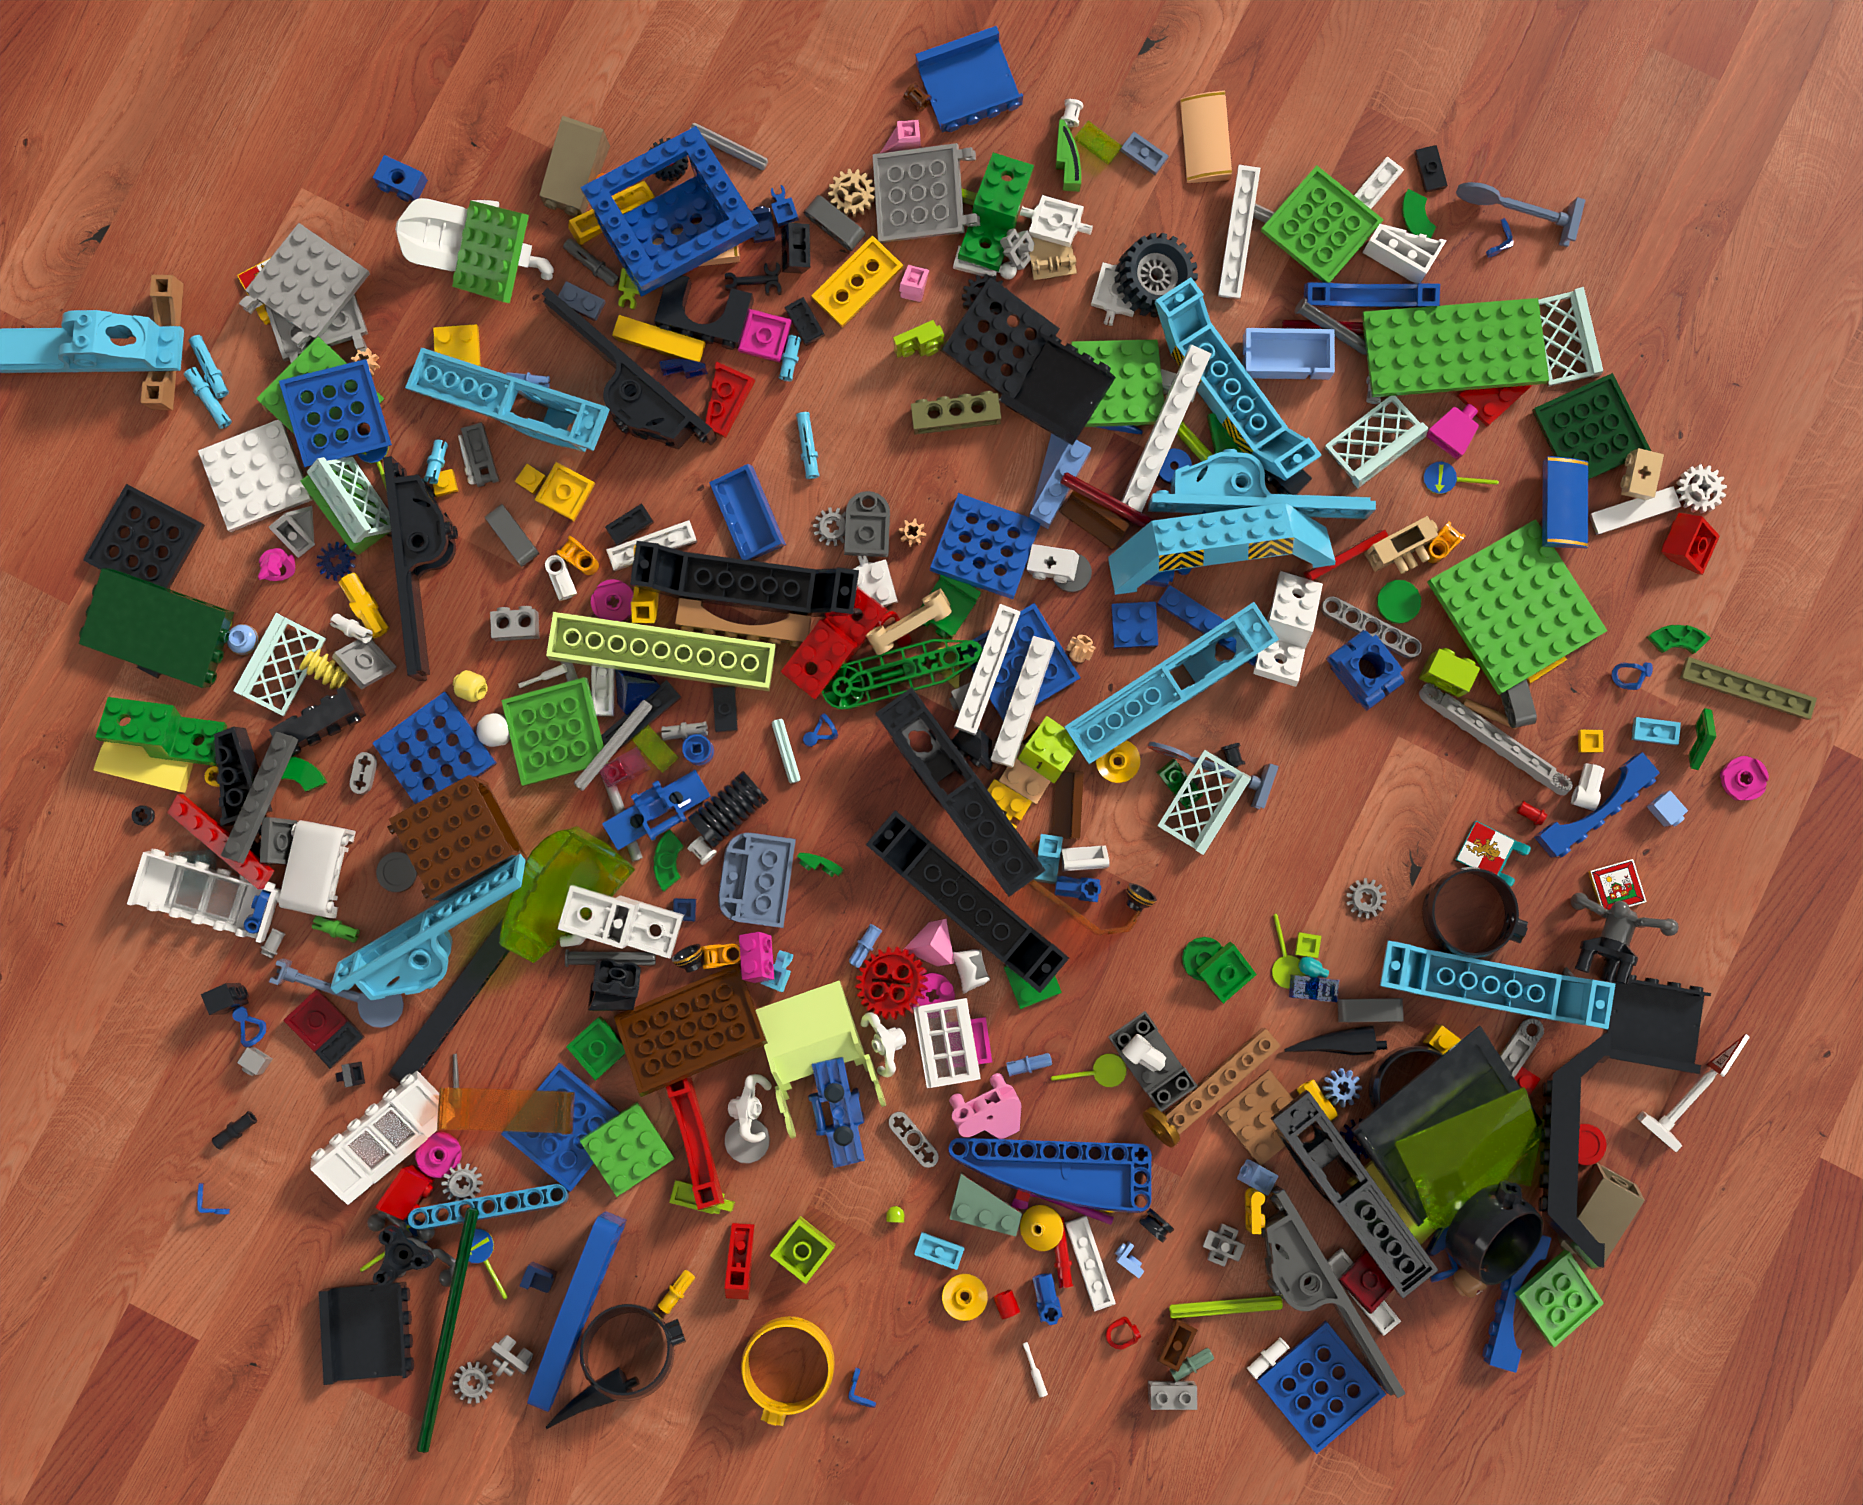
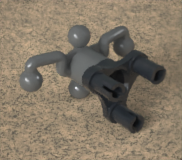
M1575 893L1570 899L1571 906L1574 909L1582 910L1587 908L1606 918L1601 937L1581 941L1579 947L1581 951L1575 969L1589 973L1594 954L1604 957V961H1606L1599 979L1603 982L1614 983L1616 981L1625 985L1629 984L1633 966L1637 965L1639 959L1629 947L1636 927L1660 928V931L1666 936L1675 935L1679 929L1678 923L1674 919L1638 918L1637 913L1630 910L1629 905L1624 901L1615 902L1611 909L1608 910L1589 900L1583 893Z
M379 1211L378 1214H373L369 1217L367 1221L368 1228L373 1232L381 1231L378 1238L380 1243L385 1245L383 1263L380 1269L373 1275V1282H378L377 1286L391 1284L397 1278L403 1277L408 1270L427 1268L431 1266L436 1258L450 1266L449 1269H445L440 1273L439 1282L442 1286H451L456 1259L442 1249L436 1248L432 1250L424 1242L433 1238L435 1228L417 1230V1236H414L406 1229L407 1225L404 1220L383 1211ZM385 1218L393 1223V1225H389L381 1231L385 1226Z

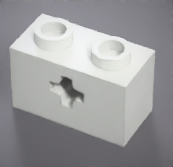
M1032 544L1027 571L1033 575V578L1045 580L1046 577L1054 578L1053 580L1059 583H1066L1067 580L1074 581L1079 555L1074 550Z

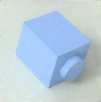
M1671 791L1662 792L1646 806L1664 827L1677 826L1685 819L1683 815L1688 812Z

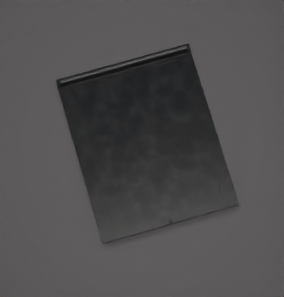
M1479 1025L1359 1122L1351 1131L1407 1214L1419 1227L1428 1216L1543 1122Z

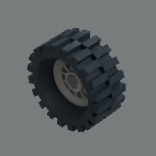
M1151 233L1147 237H1141L1118 260L1120 263L1115 269V272L1119 273L1114 278L1115 283H1120V286L1117 288L1118 294L1124 293L1125 295L1121 300L1124 304L1128 301L1132 304L1129 309L1135 312L1139 308L1141 309L1140 315L1146 316L1151 312V317H1157L1159 315L1155 305L1156 299L1190 277L1194 282L1198 279V273H1193L1198 268L1197 263H1191L1190 261L1194 255L1191 251L1189 253L1184 251L1187 247L1184 242L1178 245L1176 243L1178 238L1174 236L1168 240L1166 233H1161L1158 237L1156 233ZM1151 273L1157 277V281L1152 278Z

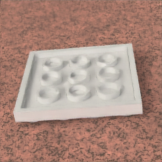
M279 419L198 450L227 530L230 532L312 501L311 495L300 482L304 476L285 426Z

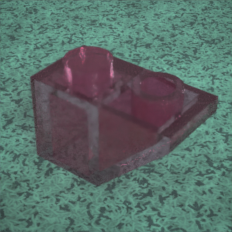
M635 747L605 764L599 772L607 787L611 788L632 780L651 768L642 751Z

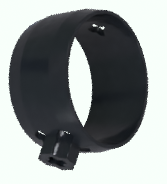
M1467 867L1445 873L1430 886L1424 898L1422 918L1425 929L1432 941L1449 954L1467 958L1485 957L1499 951L1509 940L1518 944L1521 943L1528 929V922L1519 919L1517 899L1510 886L1501 877L1483 868ZM1461 873L1477 875L1487 880L1498 891L1504 905L1505 919L1499 936L1490 946L1475 953L1465 952L1452 946L1442 936L1435 920V902L1441 888L1451 878Z
M1414 1045L1403 1046L1387 1053L1375 1066L1369 1081V1099L1373 1111L1382 1105L1380 1099L1381 1081L1385 1071L1392 1062L1404 1054L1415 1051L1428 1053L1436 1059L1440 1058L1443 1053L1432 1048Z
M1506 1180L1499 1182V1184L1487 1186L1469 1198L1453 1218L1446 1234V1250L1453 1260L1473 1278L1487 1285L1499 1284L1517 1273L1536 1250L1543 1233L1544 1225L1541 1215L1530 1203L1522 1198V1188L1518 1184L1510 1183ZM1489 1195H1494L1496 1198H1490Z
M620 1304L604 1310L588 1325L580 1345V1363L586 1380L599 1393L617 1401H636L651 1395L662 1386L673 1366L674 1347L685 1343L686 1340L678 1319L665 1324L657 1313L647 1307L637 1304ZM628 1313L645 1315L656 1321L663 1328L666 1335L667 1356L661 1372L649 1385L634 1392L617 1393L601 1387L594 1380L588 1362L589 1348L595 1333L604 1323L616 1316Z

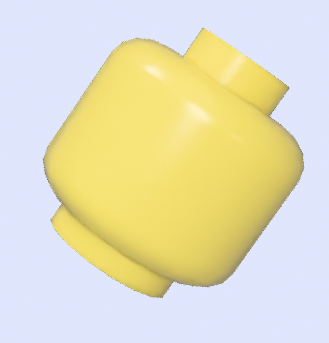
M465 670L453 680L454 693L464 700L476 702L486 695L488 688L486 680L477 673Z

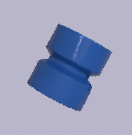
M694 734L685 739L682 751L688 761L696 766H703L714 757V747L705 736Z

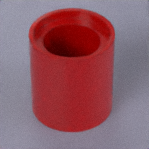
M1012 1290L1001 1292L993 1297L1001 1319H1007L1020 1313Z

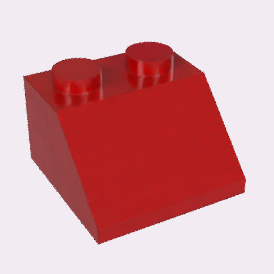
M1678 513L1676 520L1672 523L1667 540L1663 543L1661 552L1671 562L1703 575L1720 535L1703 516Z
M415 1165L402 1168L375 1208L401 1220L408 1219L412 1210L421 1207L418 1204L422 1198L426 1199L434 1189L431 1185L435 1179L427 1176Z

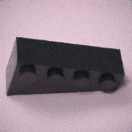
M342 686L336 690L337 695L323 697L320 699L321 704L319 706H308L301 711L302 716H291L269 729L272 737H274L275 732H280L298 739L292 756L302 751L301 748L307 745L314 746L322 741L321 738L340 733L342 727L348 724L349 726L358 724L362 721L361 718L366 716V713L356 693Z
M231 727L214 734L215 756L219 770L217 783L220 784L221 796L219 798V807L222 810L221 826H234L259 771L247 730L241 727ZM271 804L269 805L266 814L273 812Z

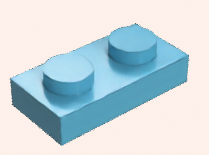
M1635 717L1633 718L1631 740L1679 745L1681 723Z
M921 1232L914 1255L957 1270L964 1247Z

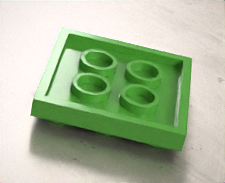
M638 1101L580 1139L584 1149L616 1197L675 1159Z
M1565 1249L1514 1293L1548 1344L1554 1348L1604 1304L1571 1253Z

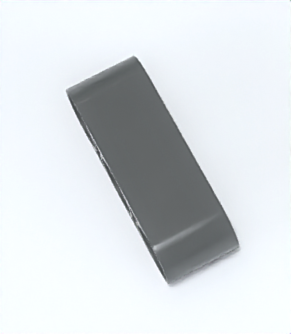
M817 195L804 210L805 216L849 251H852L865 236L864 230L820 195Z
M503 504L485 516L487 522L522 567L540 554Z
M1527 679L1500 694L1510 727L1517 728L1536 723V710Z
M1403 998L1337 999L1338 1022L1404 1021Z

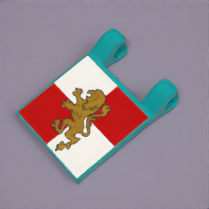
M1475 821L1456 861L1468 867L1489 870L1501 877L1511 887L1515 879L1501 873L1512 849L1526 856L1529 854L1531 847Z

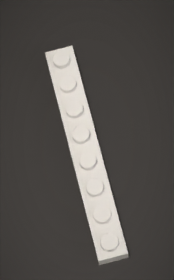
M1189 345L1121 502L1139 512H1142L1211 356V353L1194 345Z

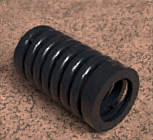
M744 771L730 781L731 786L725 785L724 791H718V797L712 796L711 802H705V808H698V811L696 810L688 817L690 822L713 848L723 841L722 835L727 837L730 834L729 830L734 831L736 824L741 825L743 823L742 818L747 820L749 813L754 814L756 812L753 804L757 808H761L762 804L764 805L769 801Z

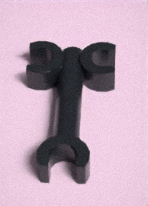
M765 263L764 271L766 275L736 277L731 272L726 273L725 279H732L733 283L725 285L727 291H731V288L736 289L737 286L766 284L765 292L767 296H770V288L776 287L778 295H781L782 288L778 279V275L781 272L780 264L776 263L775 271H769L768 264Z

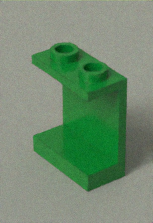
M940 575V579L930 594L941 588L950 603L952 612L939 621L935 622L934 619H931L922 625L925 627L932 626L936 629L935 633L944 639L947 637L953 639L981 597V592L969 584Z

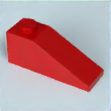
M732 1223L724 1287L725 1296L728 1299L749 1300L754 1224Z

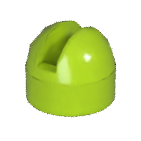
M897 1206L891 1207L887 1211L886 1222L904 1223V1211Z

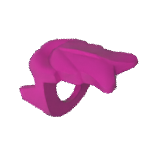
M274 548L266 550L259 558L261 569L258 574L259 580L280 581L291 577L295 573V558L293 554L288 556L283 549ZM282 564L286 567V572L281 575L279 570Z

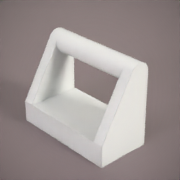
M1106 846L1061 849L1063 871L1109 867Z

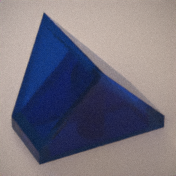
M615 669L617 704L626 715L660 687L652 675Z

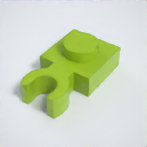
M622 268L618 290L624 292V294L619 298L618 304L620 307H624L625 301L630 300V308L634 310L637 305L634 296L635 294H640L625 269Z

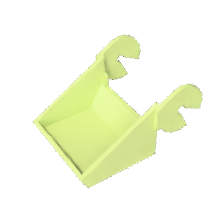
M840 981L756 1009L768 1044L764 1045L771 1073L778 1086H775L780 1113H784L787 1132L791 1139L796 1137V1132L786 1100L790 1099L787 1090L792 1089L790 1082L814 1074L813 1063L843 1057L844 1063L854 1060L856 1066L863 1064L866 1072L869 1071L871 1080L874 1082L881 1107L886 1106L870 1055H865Z

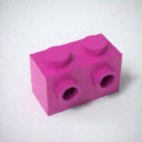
M761 932L739 935L742 980L752 983L774 980L771 935Z

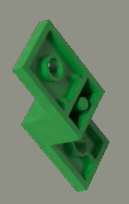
M994 152L992 153L972 214L976 213L980 217V226H968L957 259L999 272L1005 256L1000 240L1003 237H1007L1008 230L1015 229L1020 206L1034 165ZM1010 176L1012 180L1004 181L1001 177ZM986 242L991 247L985 249L982 248L979 244Z
M108 697L95 738L103 742L141 746L151 758L216 766L214 734L226 730L227 725L225 722L181 717L174 705ZM123 718H131L129 724L120 726V721ZM203 737L204 742L201 745H193L196 738Z

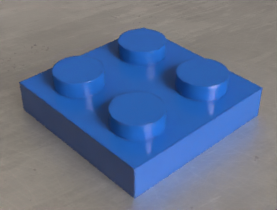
M1156 602L1116 603L1111 605L1114 649L1158 647Z

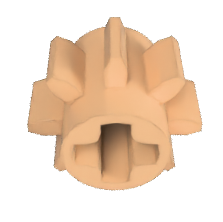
M369 348L365 352H361L358 349L356 356L351 357L354 362L367 359L371 375L373 376L376 368H380L376 363L379 357L376 354L372 355V351Z
M916 519L912 523H908L905 520V529L899 528V532L905 534L901 541L907 540L909 547L912 546V543L916 542L918 545H921L920 538L926 537V533L921 532L925 527L924 524L918 525ZM909 530L916 531L917 536L909 535Z
M1078 635L1077 638H1071L1066 650L1070 651L1069 656L1072 660L1084 662L1085 659L1088 661L1091 659L1096 647L1092 646L1093 641L1088 636Z

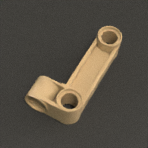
M941 588L922 599L925 606L885 629L883 626H878L866 634L877 655L890 650L894 646L893 641L931 619H934L935 622L939 621L952 612L950 603Z

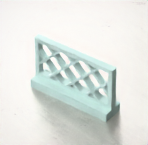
M1584 287L1577 288L1572 292L1539 299V305L1544 304L1551 308L1546 318L1541 316V321H1543L1542 328L1546 323L1556 329L1551 339L1543 335L1544 340L1548 342L1545 346V352L1550 344L1561 350L1556 359L1549 357L1546 353L1549 373L1548 386L1587 377L1601 376L1603 367ZM1570 298L1572 307L1568 313L1556 307L1560 300ZM1554 310L1565 316L1559 326L1548 320ZM1567 318L1576 323V329L1573 333L1561 328ZM1558 331L1570 337L1564 347L1553 341ZM1572 339L1581 344V350L1578 354L1566 348ZM1563 352L1575 358L1569 368L1558 362ZM1576 360H1579L1586 365L1587 372L1577 373L1571 368ZM1555 365L1566 371L1562 378L1553 380L1551 370Z
M1389 396L1326 444L1325 449L1353 479L1352 483L1359 488L1424 439L1427 435L1428 427L1423 422L1420 423L1396 396ZM1393 402L1398 408V414L1385 413V407ZM1371 417L1381 418V427L1368 426V420ZM1384 418L1397 419L1396 429L1383 428ZM1400 419L1409 420L1414 426L1409 430L1399 429ZM1354 430L1364 431V439L1352 440L1350 439L1351 433ZM1367 431L1380 432L1379 442L1366 441ZM1383 432L1395 433V440L1392 443L1382 442ZM1337 443L1347 444V452L1337 453L1332 447ZM1350 444L1363 445L1362 455L1349 454ZM1365 446H1378V453L1375 456L1365 455ZM1348 458L1360 459L1361 466L1353 471L1348 465Z
M324 457L317 458L307 473L352 541L358 543L364 537L391 532L389 510L355 459L347 457L326 461ZM344 465H349L353 473L345 469ZM342 475L352 479L351 483L342 479ZM356 482L361 484L365 490L355 486ZM354 492L362 496L363 501L354 497ZM368 500L374 502L377 508L368 504ZM366 510L375 514V519L365 514ZM379 519L386 520L389 525L380 522Z
M276 613L238 681L234 692L285 716L307 675V668L304 670L295 669L292 658L302 655L306 657L309 651H311H306L304 638L312 636L319 640L317 646L311 649L312 652L321 649L326 638ZM288 624L296 628L299 637L286 640L284 631ZM300 630L307 633V635L302 636ZM282 636L283 642L278 643ZM300 640L303 652L291 655L287 643ZM285 645L288 656L276 660L273 653L275 647ZM289 659L293 671L280 675L277 663ZM274 664L277 676L265 679L263 669L265 666ZM294 674L296 679L295 686L285 690L282 677ZM279 679L282 691L270 694L266 682ZM263 683L266 696L257 698L250 694L254 686ZM280 694L284 695L286 703L282 710L274 707L271 697ZM268 698L269 703L263 701V699Z
M1204 750L1159 822L1158 827L1204 855L1251 780V777ZM1205 757L1214 761L1216 770L1203 773L1201 763ZM1218 764L1225 768L1219 769ZM1199 768L1201 774L1195 775L1196 771ZM1229 770L1236 774L1231 783L1222 784L1220 772ZM1217 773L1220 785L1207 788L1204 776ZM1202 777L1204 789L1192 792L1190 781L1193 778ZM1228 786H1229V788L1227 789V791H1226V793H1225L1223 787H1228ZM1188 787L1189 793L1183 794L1185 789ZM1221 788L1223 798L1219 802L1211 803L1208 791ZM1205 792L1208 804L1195 807L1192 795ZM1190 795L1193 808L1180 811L1179 799ZM1176 805L1177 812H1172ZM1218 805L1213 812L1212 806ZM1209 807L1211 817L1207 821L1199 822L1196 810ZM1194 811L1196 823L1184 826L1181 813ZM1178 814L1181 827L1172 829L1164 823L1169 816ZM1206 824L1201 831L1200 825ZM1197 826L1199 836L1193 842L1186 837L1184 829ZM1182 830L1183 835L1178 833L1177 831Z

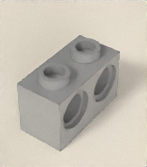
M520 606L519 610L500 607L497 608V611L490 612L491 638L493 640L540 639L539 613L532 609V606ZM526 617H530V625L528 627H522V620ZM502 619H508V626L504 629H500V621Z
M1148 1381V1404L1150 1409L1197 1410V1385L1194 1381Z

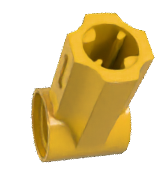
M1314 1079L1305 1082L1297 1088L1299 1095L1305 1090L1309 1091L1330 1121L1338 1117L1335 1108L1324 1097Z

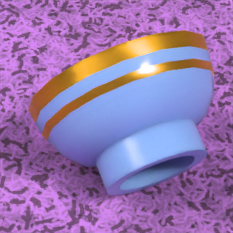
M240 624L230 630L227 644L229 649L240 656L248 655L257 648L259 635L252 626Z

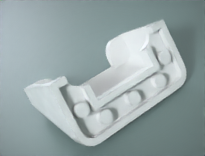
M303 820L294 824L291 832L293 841L282 889L278 891L276 897L279 906L312 915L336 918L339 907H334L333 900L338 898V896H335L340 870L344 853L348 852L349 849L345 845L348 844V841H354L356 831Z

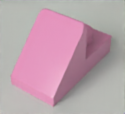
M908 265L900 283L899 291L901 292V297L921 302L929 270Z

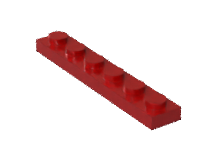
M177 794L167 813L254 887L264 889L274 870L266 863H261L260 858L250 850L244 864L222 857L221 853L230 833L184 794Z

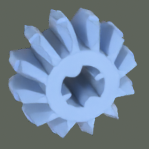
M1339 1068L1338 1075L1335 1071H1330L1333 1079L1325 1077L1324 1080L1329 1083V1086H1322L1323 1090L1330 1091L1325 1095V1098H1332V1105H1336L1339 1102L1340 1107H1345L1346 1101L1353 1105L1354 1101L1351 1097L1359 1099L1360 1095L1355 1093V1090L1362 1089V1086L1355 1085L1360 1080L1359 1077L1351 1078L1353 1072L1348 1070L1345 1074L1343 1068ZM1343 1082H1345L1344 1087L1347 1089L1345 1092L1341 1091L1340 1094V1089L1338 1088V1085L1343 1084Z

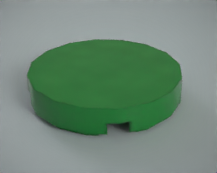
M1394 580L1388 582L1380 589L1376 598V607L1379 614L1388 622L1404 624L1411 621L1418 614L1421 608V596L1418 589L1412 583L1405 580Z
M1209 937L1195 938L1190 941L1182 954V964L1186 973L1195 980L1205 982L1196 970L1222 949L1223 946L1214 938Z

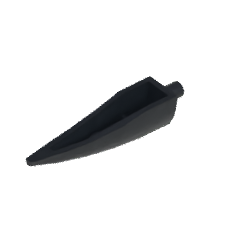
M1373 1026L1355 1027L1322 1034L1285 1048L1284 1052L1319 1051L1352 1056L1375 1054L1377 1050H1387V1041H1376Z
M620 1367L596 1380V1383L601 1387L617 1393L633 1392L632 1388L640 1384L636 1376L628 1380ZM589 1385L556 1414L547 1424L546 1429L578 1413L612 1403L616 1400L602 1395L592 1385Z

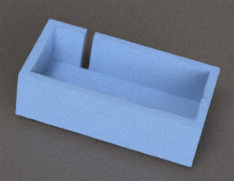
M1246 328L1243 334V367L1251 378L1306 379L1310 375V379L1330 380L1335 372L1334 329Z

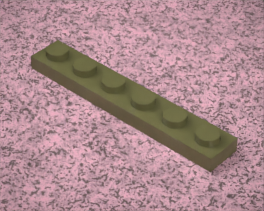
M1691 657L1685 659L1680 675L1681 680L1805 720L1811 719L1817 700L1815 697Z

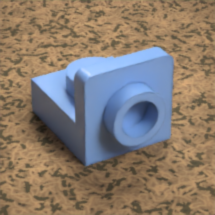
M1247 1159L1241 1167L1237 1179L1269 1196L1278 1175Z
M1129 1241L1126 1245L1122 1243L1115 1252L1117 1255L1115 1260L1136 1277L1140 1278L1144 1273V1270L1140 1267L1142 1263L1132 1255L1130 1258L1127 1257L1134 1245Z

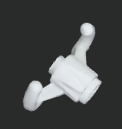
M872 1012L866 1013L861 1019V1026L867 1027L870 1022L876 1032L872 1040L873 1049L876 1053L879 1052L880 1055H884L886 1068L879 1066L877 1072L883 1077H891L896 1071L893 1061L894 1053L896 1050L902 1049V1046L906 1044L905 1034L901 1028L896 1029L893 1027L887 1030L880 1023L879 1017Z
M759 1074L747 1076L741 1097L730 1100L728 1104L730 1116L734 1117V1119H739L740 1136L751 1143L760 1142L766 1137L764 1132L750 1133L752 1120L757 1119L762 1111V1105L759 1099L755 1097V1085L759 1083L765 1090H770L772 1087L767 1078Z

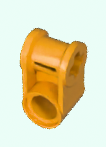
M1448 521L1438 532V536L1425 548L1430 557L1428 562H1440L1466 535L1464 533L1460 534L1451 526L1452 523ZM1432 547L1440 550V556L1433 553Z
M570 535L561 550L556 551L561 558L585 575H593L599 568L597 559ZM586 559H591V565L587 568H583V562Z
M718 944L701 947L705 962L703 969L741 963L739 944ZM735 947L739 951V957L736 960H731L729 951Z

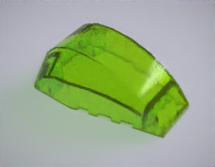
M578 826L564 828L551 834L531 851L525 863L522 885L519 889L512 892L501 925L500 945L535 963L557 945L556 941L564 934L566 936L570 934L569 932L559 930L558 926L571 885L613 897L635 871V868L608 844ZM587 907L582 908L581 916L583 919L587 920L591 917V909Z

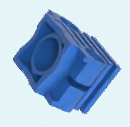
M1366 630L1361 631L1325 658L1332 666L1331 670L1344 684L1357 704L1360 703L1365 711L1384 699L1385 695L1388 696L1405 683L1401 675L1403 668L1377 635L1372 637ZM1360 659L1368 660L1374 665L1376 671L1374 679L1367 678L1361 674L1359 670Z

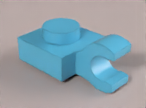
M780 950L777 954L776 962L773 964L774 980L764 981L761 984L784 992L791 973L786 967L791 963L793 954Z

